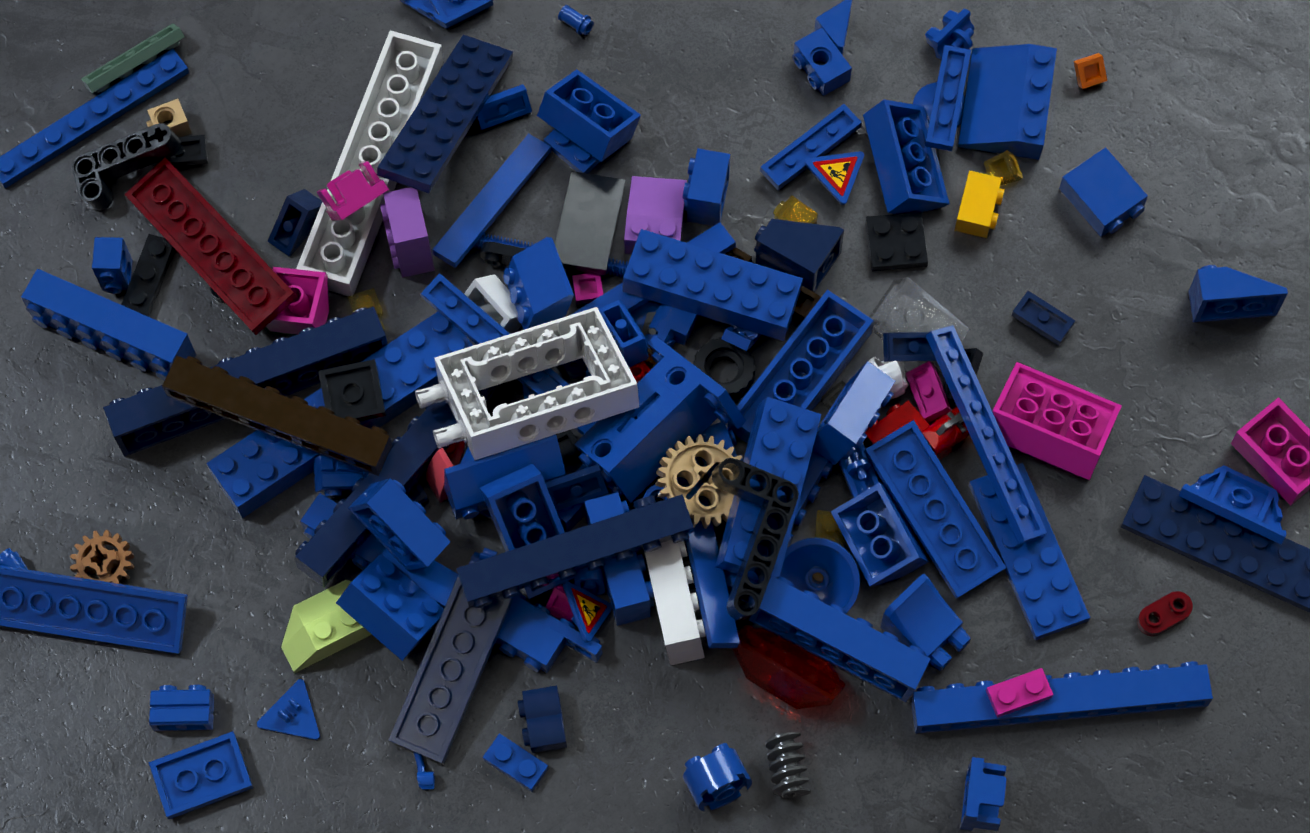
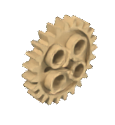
M701 434L698 435L695 443L688 436L685 439V445L677 441L674 445L675 450L672 448L667 450V457H662L659 462L663 467L658 468L656 474L663 478L658 479L655 485L664 487L659 492L658 497H667L669 499L683 494L693 527L695 528L698 522L702 521L704 529H707L710 520H712L716 527L721 524V518L727 522L734 495L716 487L712 477L701 486L690 500L686 499V495L708 473L714 464H720L727 458L741 460L742 456L733 457L731 455L734 451L733 446L725 450L723 448L725 440H721L716 445L714 444L713 436H710L708 441L704 442ZM695 457L705 459L707 466L702 467L698 465ZM723 468L722 473L724 477L728 480H733L732 471L728 468ZM677 477L685 478L689 486L682 487L679 485ZM705 496L708 498L711 506L702 505L698 497Z

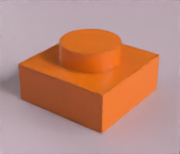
M1100 53L1074 61L1077 82L1081 89L1107 81L1104 60Z

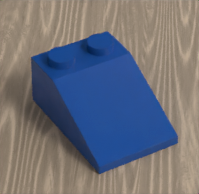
M1207 265L1197 270L1188 293L1193 322L1275 316L1278 314L1288 291L1285 287L1228 267Z

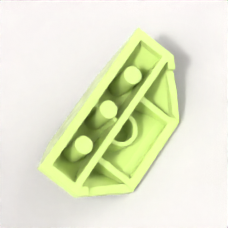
M344 580L293 606L281 648L294 674L372 635L336 604L351 581Z

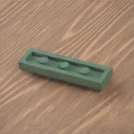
M172 23L81 78V80L91 93L95 91L97 93L102 92L110 87V82L116 78L122 79L133 73V68L141 63L143 65L148 64L157 58L156 54L164 49L168 51L180 44L179 40L185 36L181 29Z

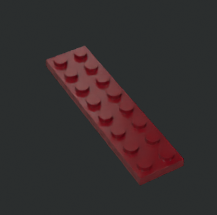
M166 158L159 162L124 194L255 335L298 297Z

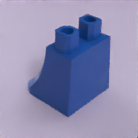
M925 573L919 576L889 605L883 613L880 626L885 632L895 635L899 642L907 647L912 645L922 649L926 653L925 656L930 658L929 663L939 671L952 659L943 649L948 642L960 652L971 640L962 628L963 622L945 602Z

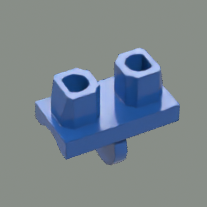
M964 8L960 13L949 10L942 19L944 25L942 30L931 27L926 32L927 43L934 48L938 59H942L944 45L970 49L973 46L970 37L974 34L975 29L970 21L971 13Z
M863 443L858 449H854L847 460L842 457L838 461L853 498L879 483L872 464L864 453L865 447Z

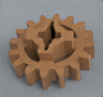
M105 530L103 536H100L97 531H93L92 539L84 535L83 541L85 543L83 545H74L78 550V554L70 555V558L76 562V564L70 566V570L73 573H77L75 577L121 584L120 580L122 578L130 579L126 571L135 567L128 561L134 558V554L132 551H127L130 545L127 541L121 542L122 537L118 533L112 537L109 530ZM105 545L114 546L118 549V551H115L114 549L107 550ZM103 555L106 559L103 561V566L101 568L98 564L102 562L101 558ZM86 573H96L99 579L91 578Z

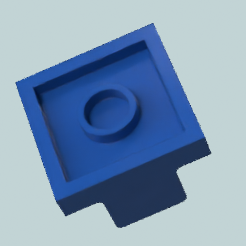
M971 758L966 771L960 829L972 831L973 828L998 831L1001 819L998 818L999 807L1004 805L1005 765L985 763L983 758Z

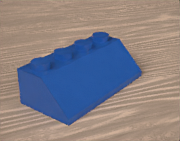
M884 99L863 114L887 212L892 214L925 212L949 205L935 148L925 146L929 126L925 107Z
M556 434L478 460L467 461L444 469V489L455 519L462 517L463 519H471L479 515L480 511L488 509L479 487L532 463L541 472L545 482L565 476L566 472Z

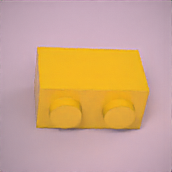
M969 170L954 231L987 238L989 229L995 230L999 213H994L995 204L1001 205L1005 190L999 188L1002 178Z

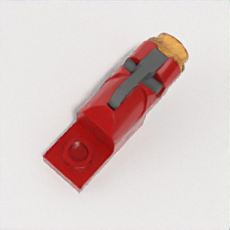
M955 407L923 430L922 434L937 458L941 460L950 454L953 447L965 439L969 432L958 407Z

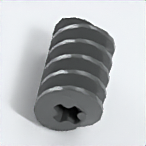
M799 732L781 733L769 738L765 742V747L770 750L767 753V759L773 761L769 764V771L774 773L771 776V782L777 784L773 787V794L776 796L795 798L811 793V789H805L801 786L809 782V778L800 776V773L807 770V766L798 765L799 761L805 759L804 754L796 753V750L803 747V743L794 742L795 738L801 736Z

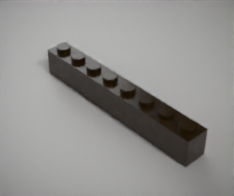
M176 356L162 385L167 396L379 476L392 447L390 436L385 430L372 426L371 429L362 426L360 421L346 416L345 419L334 415L335 413L332 410L323 406H319L318 409L309 406L307 401L296 396H292V398L281 395L282 393L273 387L266 386L264 389L256 386L255 382L247 377L239 376V378H235L220 367L213 366L211 369L202 365L203 363L194 357L187 356L185 359Z

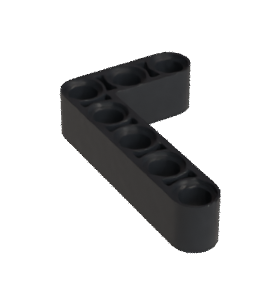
M727 458L712 471L711 477L714 485L721 490L762 506L727 602L728 614L733 619L741 621L755 614L760 608L794 512L799 492L795 484L738 459ZM723 468H728L732 471L733 480H728L724 477L722 473ZM750 479L758 481L761 487L759 492L754 491L750 487ZM777 490L783 491L787 495V503L781 502L777 498ZM768 517H772L777 521V530L771 529L768 526ZM758 544L766 546L768 549L767 557L759 554L757 550ZM748 571H753L757 574L758 584H753L749 581ZM739 598L747 601L749 605L748 612H744L738 607Z

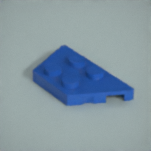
M400 0L445 29L493 6V0Z
M1225 465L1215 469L1211 474L1199 477L1197 483L1191 486L1188 484L1183 485L1179 493L1180 497L1281 545L1287 535L1286 530H1282L1280 523L1283 516L1281 508L1278 506L1279 497L1277 490Z

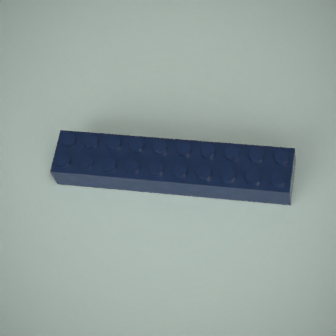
M374 306L370 308L363 307L355 310L349 316L332 318L325 325L317 328H305L298 335L290 338L282 337L276 339L271 345L266 347L249 349L244 355L239 357L225 358L215 366L226 370L230 376L239 378V376L247 377L254 381L256 386L264 389L266 386H270L279 390L282 393L281 395L288 396L320 384V370L361 362L388 343ZM162 385L153 389L144 388L134 396L126 399H115L109 405L103 407L113 436L124 457L227 419L167 396Z

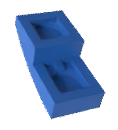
M732 325L725 329L721 339L747 351L755 344L761 334Z

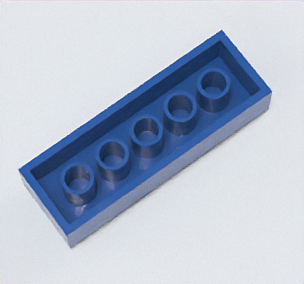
M641 229L623 277V292L784 341L801 292L803 278Z
M40 269L36 270L21 296L26 310L32 317V321L38 326L55 328L60 335L68 339H72V337L78 338L85 346L94 350L97 347L103 349L110 357L119 361L122 358L131 362L132 366L141 371L151 370L164 381L176 356L185 359L187 356L196 357L195 350L187 333Z
M826 290L737 405L746 422L739 429L728 422L727 430L732 429L734 435L748 443L757 406L767 396L813 411L871 335L874 320L829 290Z
M767 396L757 406L743 462L786 479L798 488V500L771 576L778 578L782 570L821 414ZM750 479V487L754 491L759 492L761 487L758 481ZM777 490V498L781 502L787 503V495L783 491ZM734 495L715 567L738 574L762 506ZM768 517V526L771 529L777 530V521L772 517ZM758 544L757 550L759 554L767 557L768 549L766 546ZM748 571V578L759 581L756 573Z
M771 576L760 608L750 617L749 621L904 702L909 699L916 690L930 661V658L925 656L926 653L922 649L912 645L907 647L900 643L895 635L889 632L881 633L873 629V625L862 618L854 619L846 615V611L835 604H830L829 606L819 601V596L807 590L802 592L794 588L793 583L788 579Z

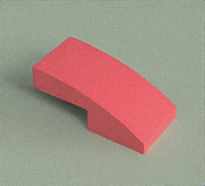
M443 448L435 453L426 472V480L440 503L448 499L444 489V469L453 466Z

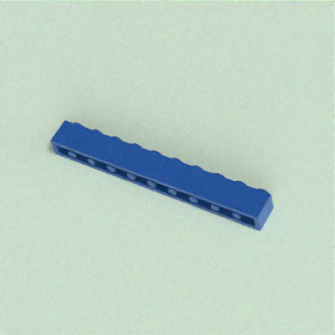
M321 493L318 494L300 520L304 534L309 539L315 535L314 531L319 523L323 520L327 521L334 514L333 510L337 505L336 502ZM373 534L368 537L351 557L353 559L352 563L364 570L377 556L382 554L443 608H445L459 576L456 572L435 560L428 567L407 571ZM512 605L495 642L500 645L499 649L504 654L510 657L517 655L525 660L524 664L535 672L542 670L545 673L549 672L566 645L565 636Z
M1191 661L1182 663L1180 667L1169 668L1167 664L1152 666L1151 670L1129 667L1119 673H1110V670H1098L1093 672V675L1081 676V673L1073 672L1065 674L1064 678L1052 679L1050 675H1045L1053 692L1052 698L998 718L986 693L987 687L995 685L993 681L977 682L976 686L969 687L956 683L946 686V689L937 690L933 686L920 687L912 694L911 706L915 734L1206 707L1212 701L1213 696L1207 664L1198 665V662Z

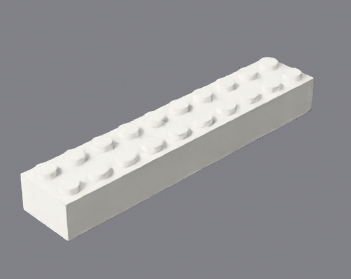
M389 31L331 181L348 170L353 172L359 169L364 175L359 167V164L363 161H368L377 174V167L441 69L444 61L441 44ZM378 176L389 188L386 192L394 191L397 182ZM327 189L328 193L330 194V196L332 197L333 201H334L335 204H336V203H337L336 200H335L334 197L332 196V194H331V192L329 191V189ZM383 194L343 220H331L326 212L327 208L322 202L296 269L326 272L328 291L353 298L383 220L380 204H385Z

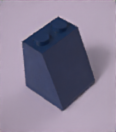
M771 219L767 226L762 225L755 236L757 241L754 252H756L755 263L803 278L802 286L815 293L841 254L844 229L835 226Z

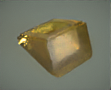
M1008 150L983 162L988 175L1002 178L1000 185L1023 179L1015 155Z

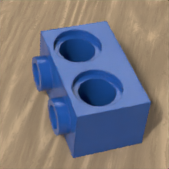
M95 237L92 270L102 291L112 294L127 291L132 276L133 260L124 239Z

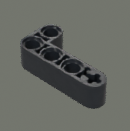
M159 123L80 155L72 165L80 197L97 211L109 208L113 201L110 181L175 155L181 147L180 138L169 126Z

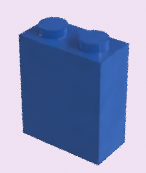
M1106 147L1064 175L1059 187L1061 192L1100 237L1108 232L1113 234L1123 226V222L1128 218L1134 219L1145 210L1144 206L1148 197Z

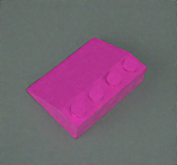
M1016 362L992 412L1008 446L1090 480L1122 405Z

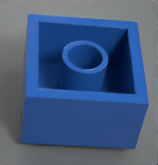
M697 148L696 158H690L688 167L689 179L688 183L685 182L684 211H687V222L714 226L721 222L730 178V154Z

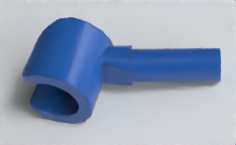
M414 752L419 788L434 789V772H425L422 755Z

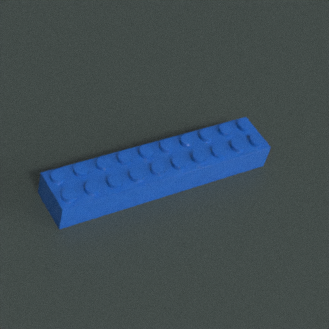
M436 312L364 359L363 361L373 359L376 361L386 416L360 421L361 425L370 429L372 426L380 428L418 403L415 395L416 390L439 384L434 358L473 346L467 336L443 315ZM322 388L304 399L308 402L309 406L317 409L319 406L325 407ZM256 430L206 464L215 481L240 516L244 518L314 472V458L322 454Z

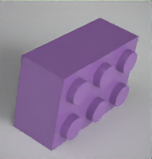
M409 187L383 193L385 204H380L394 269L400 268L402 278L435 271L417 189Z

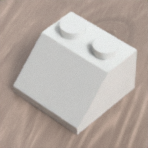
M495 274L474 279L464 294L510 334L517 332L522 324L518 321V313L515 305L511 302L509 289ZM469 339L473 346L476 345L471 339Z

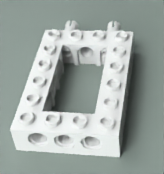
M597 307L436 357L434 359L439 384L415 391L416 399L421 409L445 401L449 404L457 421L456 424L433 430L437 447L442 448L449 444L464 441V443H467L474 460L639 408L637 382ZM583 358L591 376L583 378V381L564 387L560 385L555 390L536 396L532 394L526 399L508 405L506 403L500 404L493 410L492 417L487 411L484 396L481 397L478 392Z

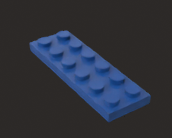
M914 420L864 450V453L955 598L960 597L1006 568Z
M1020 463L1017 465V468L1047 532L1042 537L1018 544L988 475L970 481L969 487L997 553L1006 566V574L1033 637L1037 640L1090 620V615L1024 464Z

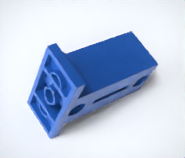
M654 336L647 343L653 352L651 358L656 362V365L637 383L639 408L599 420L574 444L581 453L578 456L581 462L587 468L599 464L604 481L608 484L606 486L612 494L618 492L620 497L623 496L630 503L658 477L656 471L658 468L663 467L659 463L662 457H667L666 452L669 448L675 450L674 445L677 441L685 445V439L688 436L695 441L698 435L702 434L717 418L726 425L729 422L737 429L746 422L725 388L657 336Z

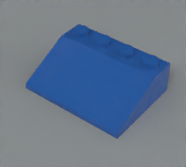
M1034 44L972 48L958 147L1039 160L1045 140L1057 48Z

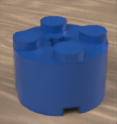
M727 743L716 746L711 751L712 753L702 758L701 756H695L685 763L686 771L683 774V780L701 811H704V806L709 805L711 810L731 803L741 796L739 790L745 786L748 790L752 785V780L736 750L729 748Z

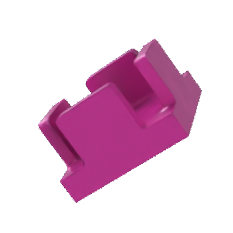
M363 161L359 164L364 175L359 169L353 172L348 170L327 183L326 186L336 200V204L326 189L317 191L318 196L327 208L326 212L331 220L345 219L389 190L385 182L379 179L368 161Z

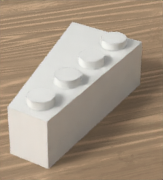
M672 540L661 543V548L645 552L665 647L670 665L672 666L705 658L700 638L706 637L702 619L696 620L694 611L700 610L696 592L690 593L688 584L694 582L690 566L684 567L682 560L683 557H687L684 541L673 543Z

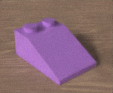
M632 176L624 236L625 254H632L641 229L682 241L684 219L683 190L687 180Z

